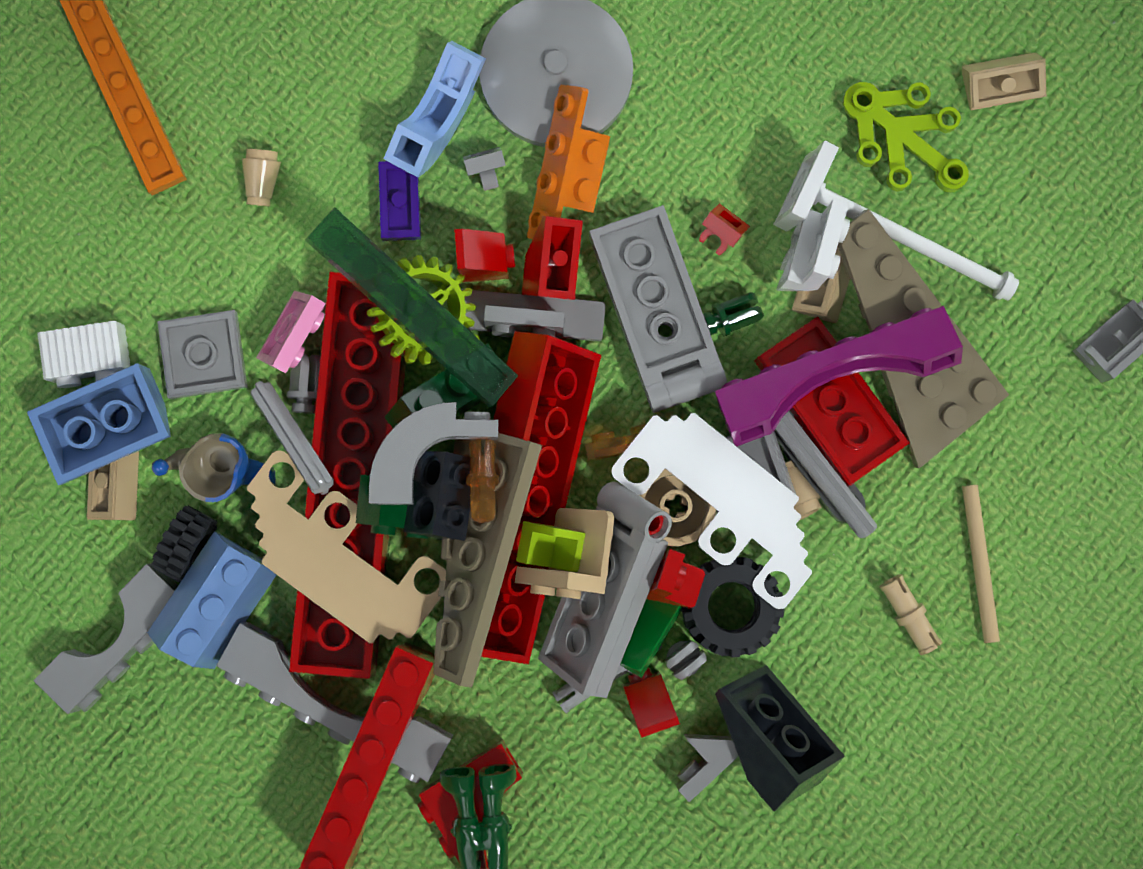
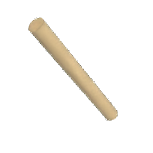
M978 485L963 486L962 491L984 643L999 642L1000 637Z

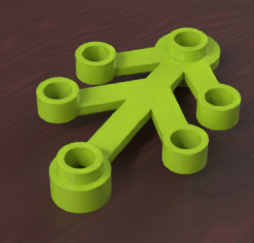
M917 82L905 90L880 92L871 83H855L846 91L843 98V107L848 116L857 122L859 149L856 153V158L859 164L864 167H872L882 156L881 147L878 143L874 142V121L885 130L889 165L886 182L890 189L893 191H903L912 181V173L905 167L903 146L936 171L935 182L941 190L956 192L966 184L969 178V170L964 162L959 159L948 160L914 133L939 130L943 133L954 131L961 121V115L957 109L945 107L938 114L895 117L885 108L908 105L914 109L922 108L930 99L931 92L929 87L924 83ZM914 90L921 91L924 100H914L911 92ZM857 96H867L870 105L861 106L857 102ZM948 114L952 116L954 124L951 126L945 125L942 122V115ZM863 149H872L875 152V159H866L863 156ZM948 168H956L960 173L959 179H951L948 176ZM897 172L902 173L906 179L905 184L895 183L893 174Z

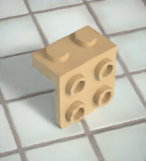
M558 509L555 516V527L585 533L578 572H568L549 567L548 570L517 567L515 583L531 585L530 593L554 596L555 588H557L556 596L581 599V592L605 594L613 536V513L605 510Z

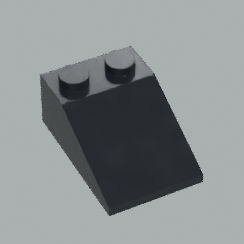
M767 665L718 689L715 693L746 778L774 812L819 785L845 757Z

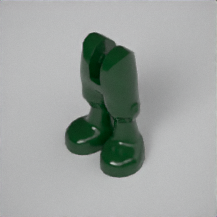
M494 764L483 767L479 771V784L484 811L482 821L478 820L475 812V770L471 767H453L440 772V784L447 792L452 794L458 811V815L453 820L451 833L456 838L461 869L481 868L479 850H488L489 860L487 862L489 869H508V833H510L512 826L508 816L501 811L505 789L511 786L517 777L514 765Z

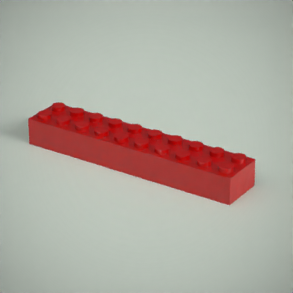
M329 272L312 447L333 478L334 484L328 489L329 492L338 491L357 505L360 476L370 475L376 453L386 436L393 429L384 417L403 396L406 368L405 350L401 355L393 357L391 349L394 343L391 342L386 346L379 345V340L385 336L383 330L378 332L371 331V326L378 323L379 319L378 317L368 316L367 310L378 307V304L371 302L368 296L372 292H381L375 286L374 281L379 277H386ZM398 292L394 299L396 321L403 313V306L398 299L400 295ZM309 487L307 488L305 517L308 520L328 493L324 495L321 493L314 494ZM333 503L325 510L324 518L330 527L340 529L348 524L350 511L342 503ZM357 524L342 545L383 575H386L389 535L371 533V525ZM297 590L289 672L371 679L376 676L380 635H378L373 643H369Z

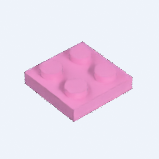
M294 291L256 358L284 373H287L289 367L295 368L304 354L305 348L302 347V344L309 332L315 333L324 319L325 314L321 311L326 303L312 295Z

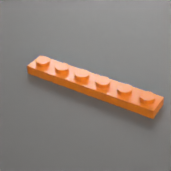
M59 0L148 193L153 196L187 180L105 1Z

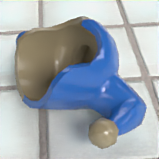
M212 433L201 437L190 448L177 450L165 460H155L152 463L151 469L157 476L165 475L168 470H179L180 480L184 488L194 498L204 502H218L229 497L240 486L249 485L265 463L249 459L244 446L236 438L223 433ZM271 467L269 479L277 487L275 470Z

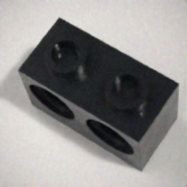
M426 451L419 459L415 468L413 505L407 506L403 532L437 539L465 541L478 459L449 452Z

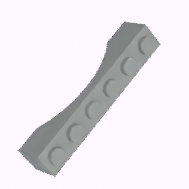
M249 622L240 623L216 665L226 671L223 677L238 686L245 687L246 683L259 689L258 696L270 704L279 706L282 702L295 709L293 715L307 724L314 725L317 721L330 728L328 735L341 743L348 745L350 741L354 742L365 717L334 706L318 695L301 678L299 673L289 672L290 659L282 640ZM420 716L413 717L392 761L393 764L400 767L397 772L415 783H419L420 779L428 782L449 745L453 734Z

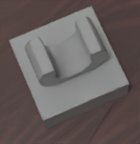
M500 147L463 156L468 176L479 173L484 191L499 187L495 168L506 166Z

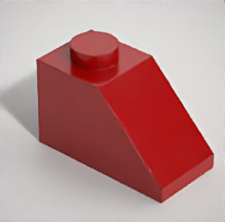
M550 216L542 217L525 255L521 295L575 300L582 220Z
M454 229L457 269L459 274L464 276L463 283L509 279L508 268L515 267L514 244L506 245L504 233Z
M647 668L642 678L634 673L628 675L629 682L622 684L641 738L680 724L659 671L652 674L650 668Z

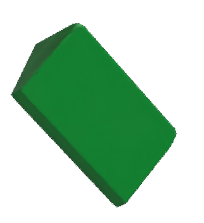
M646 599L620 666L642 678L681 613L682 606Z

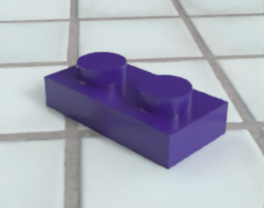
M388 161L378 162L382 241L421 240L419 177Z

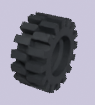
M189 505L184 506L177 513L176 519H172L169 529L165 530L162 535V541L156 547L158 551L153 555L152 560L154 561L151 563L153 569L180 583L214 531L217 530V520Z

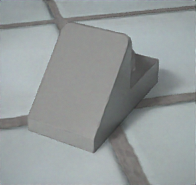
M684 734L688 742L704 758L700 763H697L696 760L691 761L677 775L680 781L676 784V787L688 802L696 797L738 757L731 736Z

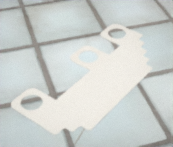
M691 413L684 421L674 415L666 422L658 415L653 416L613 465V477L624 487L637 495H642L646 493L666 468L719 511L700 535L698 540L700 548L720 564L730 565L751 538L754 539L773 556L754 579L753 589L774 608H785L812 574V570L804 564L808 551L800 546V542L805 537L804 532L796 526L801 518V515L794 510V505L798 502L799 497L697 414ZM638 457L647 462L649 475L645 481L632 483L624 476V465L631 458ZM721 527L730 529L736 537L735 547L732 551L725 554L716 552L710 543L711 534ZM773 571L785 573L790 580L789 591L782 597H773L765 589V578Z

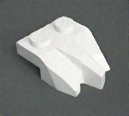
M833 199L823 213L810 210L806 220L796 225L791 237L790 249L786 253L780 270L784 271L776 290H818L827 278H834L840 263V256L835 255L838 242L843 243L850 226V220L845 219L848 203Z

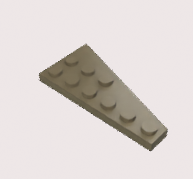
M869 209L864 210L850 221L847 235L843 243L838 242V248L849 280H852L860 302L858 306L862 317L866 319L870 333L881 324L888 322L896 324L909 319L915 312L921 309L931 308L933 310L942 306ZM950 316L953 327L963 345L961 364L926 377L905 372L881 370L889 396L893 398L900 418L898 422L902 433L906 435L907 440L910 442L909 447L912 453L910 456L915 468H921L1009 396L1008 392Z
M498 433L497 440L455 439L454 454L478 459L466 540L442 539L441 559L447 560L446 581H439V596L444 597L443 619L436 626L433 674L459 686L471 688L542 447L540 444Z

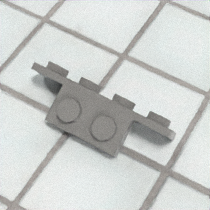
M473 290L470 296L465 297L466 303L476 305L474 311L466 313L467 317L475 321L473 327L463 328L466 330L488 331L499 337H513L514 331L546 334L555 338L601 341L603 338L604 302Z

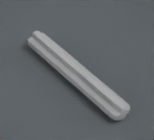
M258 381L255 383L256 387L251 390L253 400L312 493H321L322 495L328 493V489L334 484L333 478L270 382L263 383Z
M788 411L777 425L776 433L859 538L869 536L877 528L876 522Z

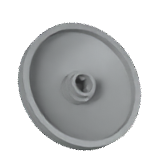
M589 0L521 1L506 11L492 26L480 55L486 58L479 75L482 92L491 113L512 135L540 147H545L554 113V101L561 84L588 89L589 92L581 128L600 134L607 130L619 117L629 98L632 86L633 59L627 38L615 19L600 6Z

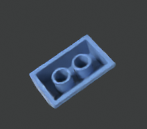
M138 363L27 412L58 485H63L171 437L165 402L150 368Z
M214 531L147 633L158 649L192 667L215 669L240 623L247 621L276 577V574L262 564L261 557Z

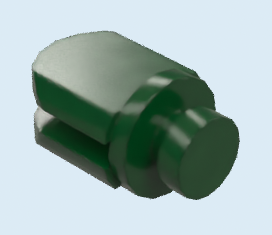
M750 292L721 304L719 302L712 304L713 314L711 312L703 314L710 335L717 334V329H719L721 335L725 337L730 335L732 331L761 320L764 317V313L761 307L755 306L758 303L755 293Z

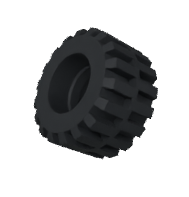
M737 557L730 565H722L714 559L700 566V569L705 571V577L696 605L693 608L682 607L681 612L685 627L693 639L705 649L714 654L730 656L732 658L745 654L751 655L756 653L760 647H766L771 642L769 639L772 635L778 633L780 629L778 624L780 618L784 617V609L774 608L753 589V581L763 569V565L757 564L745 557ZM768 574L764 582L767 593L773 597H782L783 594L779 592L777 587L779 583L774 576ZM728 582H735L745 586L751 592L754 599V612L750 621L742 628L735 630L719 627L712 620L708 610V602L712 592L718 586Z

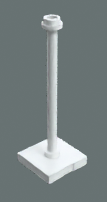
M824 141L805 156L773 225L789 231L806 220L812 205H816L819 202L828 207L833 199L849 204L846 216L851 219L867 210V208L825 188L826 183L823 181L839 147ZM871 211L891 239L994 289V298L998 300L1003 298L1008 301L1016 292L1019 280L1014 278L1013 273L1006 271L1001 276Z

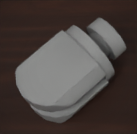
M303 354L298 365L295 368H291L289 391H287V398L297 399L296 403H292V412L315 414L316 405H312V401L317 399L320 355H311L308 358L307 354Z
M691 640L679 641L668 650L665 664L668 669L674 672L672 674L680 680L695 674L701 665L707 661L704 651L699 650V645Z

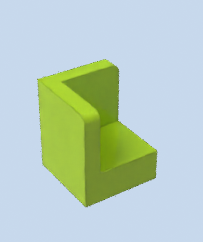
M523 521L516 561L577 573L585 533Z

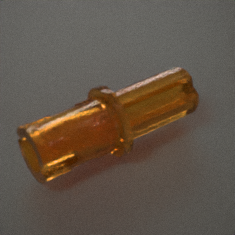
M480 438L474 439L469 443L470 475L466 477V483L470 486V517L473 521L486 523L493 521L496 517L495 486L500 483L499 476L495 474L496 443L491 439H485L484 455H482Z

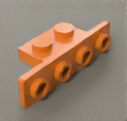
M562 84L559 86L558 94L554 101V113L550 131L545 142L542 168L537 179V191L533 209L528 220L527 238L533 239L543 216L561 218L563 206L594 213L611 136L581 128L589 92L587 88Z

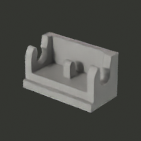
M1134 299L1129 301L1073 350L1076 356L1101 383L1114 379L1143 354V299L1139 303Z

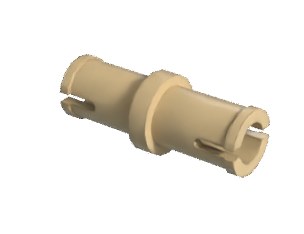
M902 574L886 580L885 583L879 586L897 614L895 620L899 626L905 627L920 655L932 652L943 643L925 616L926 608L923 603H917Z

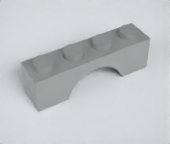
M146 564L118 593L124 608V624L114 644L97 655L86 654L75 649L62 651L34 679V682L67 714L80 710L88 711L102 697L99 690L109 680L112 683L116 682L130 668L127 661L137 651L142 654L154 644L147 632L178 587V584L172 578L153 569L151 564Z

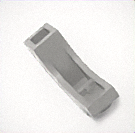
M456 402L432 405L406 417L386 436L376 453L370 473L369 504L413 505L414 472L421 456L430 447L445 440H497L498 420H490V413L465 412L464 419H456Z

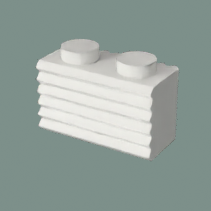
M109 321L39 332L38 341L44 380L56 383L57 388H70L80 386L82 378L95 377L96 381L130 367L125 326L117 321Z

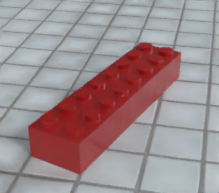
M514 331L493 419L498 420V433L542 445L481 657L528 665L545 595L530 593L531 585L515 583L517 567L546 570L549 567L516 561L523 521L554 526L557 510L566 508L601 359V354L546 334Z

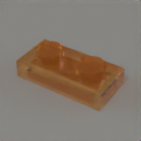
M646 424L629 428L631 435L615 438L614 431L592 435V443L585 444L587 461L622 455Z

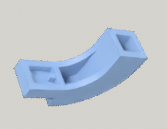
M453 41L448 42L426 93L414 112L406 120L398 123L383 159L416 177L423 175L439 158L460 124L475 93L473 88L486 58Z

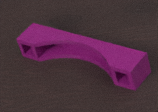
M944 306L933 310L925 308L915 312L909 319L896 324L892 322L881 324L872 333L858 338L854 336L846 337L838 341L834 347L821 352H806L799 356L796 361L786 365L766 367L759 375L745 380H731L725 383L721 389L716 390L715 394L733 444L737 447L772 434L783 416L797 401L815 388L831 380L857 372L878 370L905 372L926 377L961 364L963 345Z

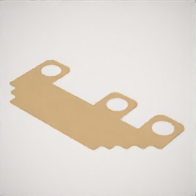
M284 451L273 452L247 487V491L256 498L251 505V509L260 516L255 523V527L264 535L259 542V546L267 552L262 559V564L369 643H373L378 635L381 634L388 640L393 639L396 633L399 632L406 638H412L441 598L439 596V587L431 594L420 593L415 588L414 577L419 570L431 568L438 573L440 581H446V570L429 557L422 556L414 562L398 585L342 545L357 525L355 523L357 505L340 492L332 491L325 496L308 520L287 504L304 481L303 477L287 453ZM286 462L293 467L295 478L290 486L278 488L270 482L269 471L276 463ZM342 503L348 507L350 520L345 527L335 529L326 523L324 514L329 505Z

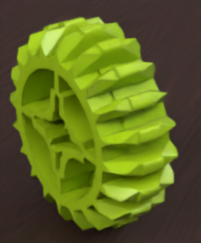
M422 255L413 257L412 263L407 258H402L397 262L398 269L390 265L384 269L386 278L379 277L374 281L375 286L381 292H372L368 296L371 302L378 304V307L367 310L368 316L378 317L379 319L378 323L371 326V331L378 332L383 330L385 336L379 340V345L386 346L393 342L394 345L391 349L393 357L401 355L405 350L406 363H413L419 357L422 365L430 364L432 356L437 362L446 359V351L451 354L459 351L457 341L465 342L469 338L463 328L473 327L475 321L467 317L466 313L474 311L476 305L466 303L465 297L470 296L473 290L471 288L461 290L459 284L463 282L464 276L459 274L452 278L450 274L453 265L445 264L439 270V260L437 257L430 258L427 263H425ZM407 279H423L434 284L438 289L429 294L424 293L418 286L413 287ZM398 292L400 294L398 299L403 306V313L396 321L394 299ZM433 300L426 306L428 311L424 312V314L427 315L411 320L417 314L416 309L419 308L417 305ZM445 300L449 308L448 323L441 315V307ZM417 326L423 329L426 334L431 333L436 340L434 342H421L411 338L405 332Z

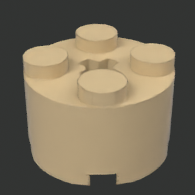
M666 468L646 493L639 495L668 514L669 509L664 507L665 501L673 500L675 496L680 498L679 504L685 507L684 513L679 512L674 518L671 517L672 526L668 535L664 538L668 542L667 546H684L697 541L716 515V509Z

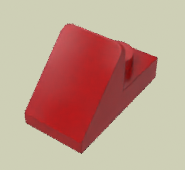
M669 549L664 552L646 599L693 608L700 593L705 571L684 563L685 554Z

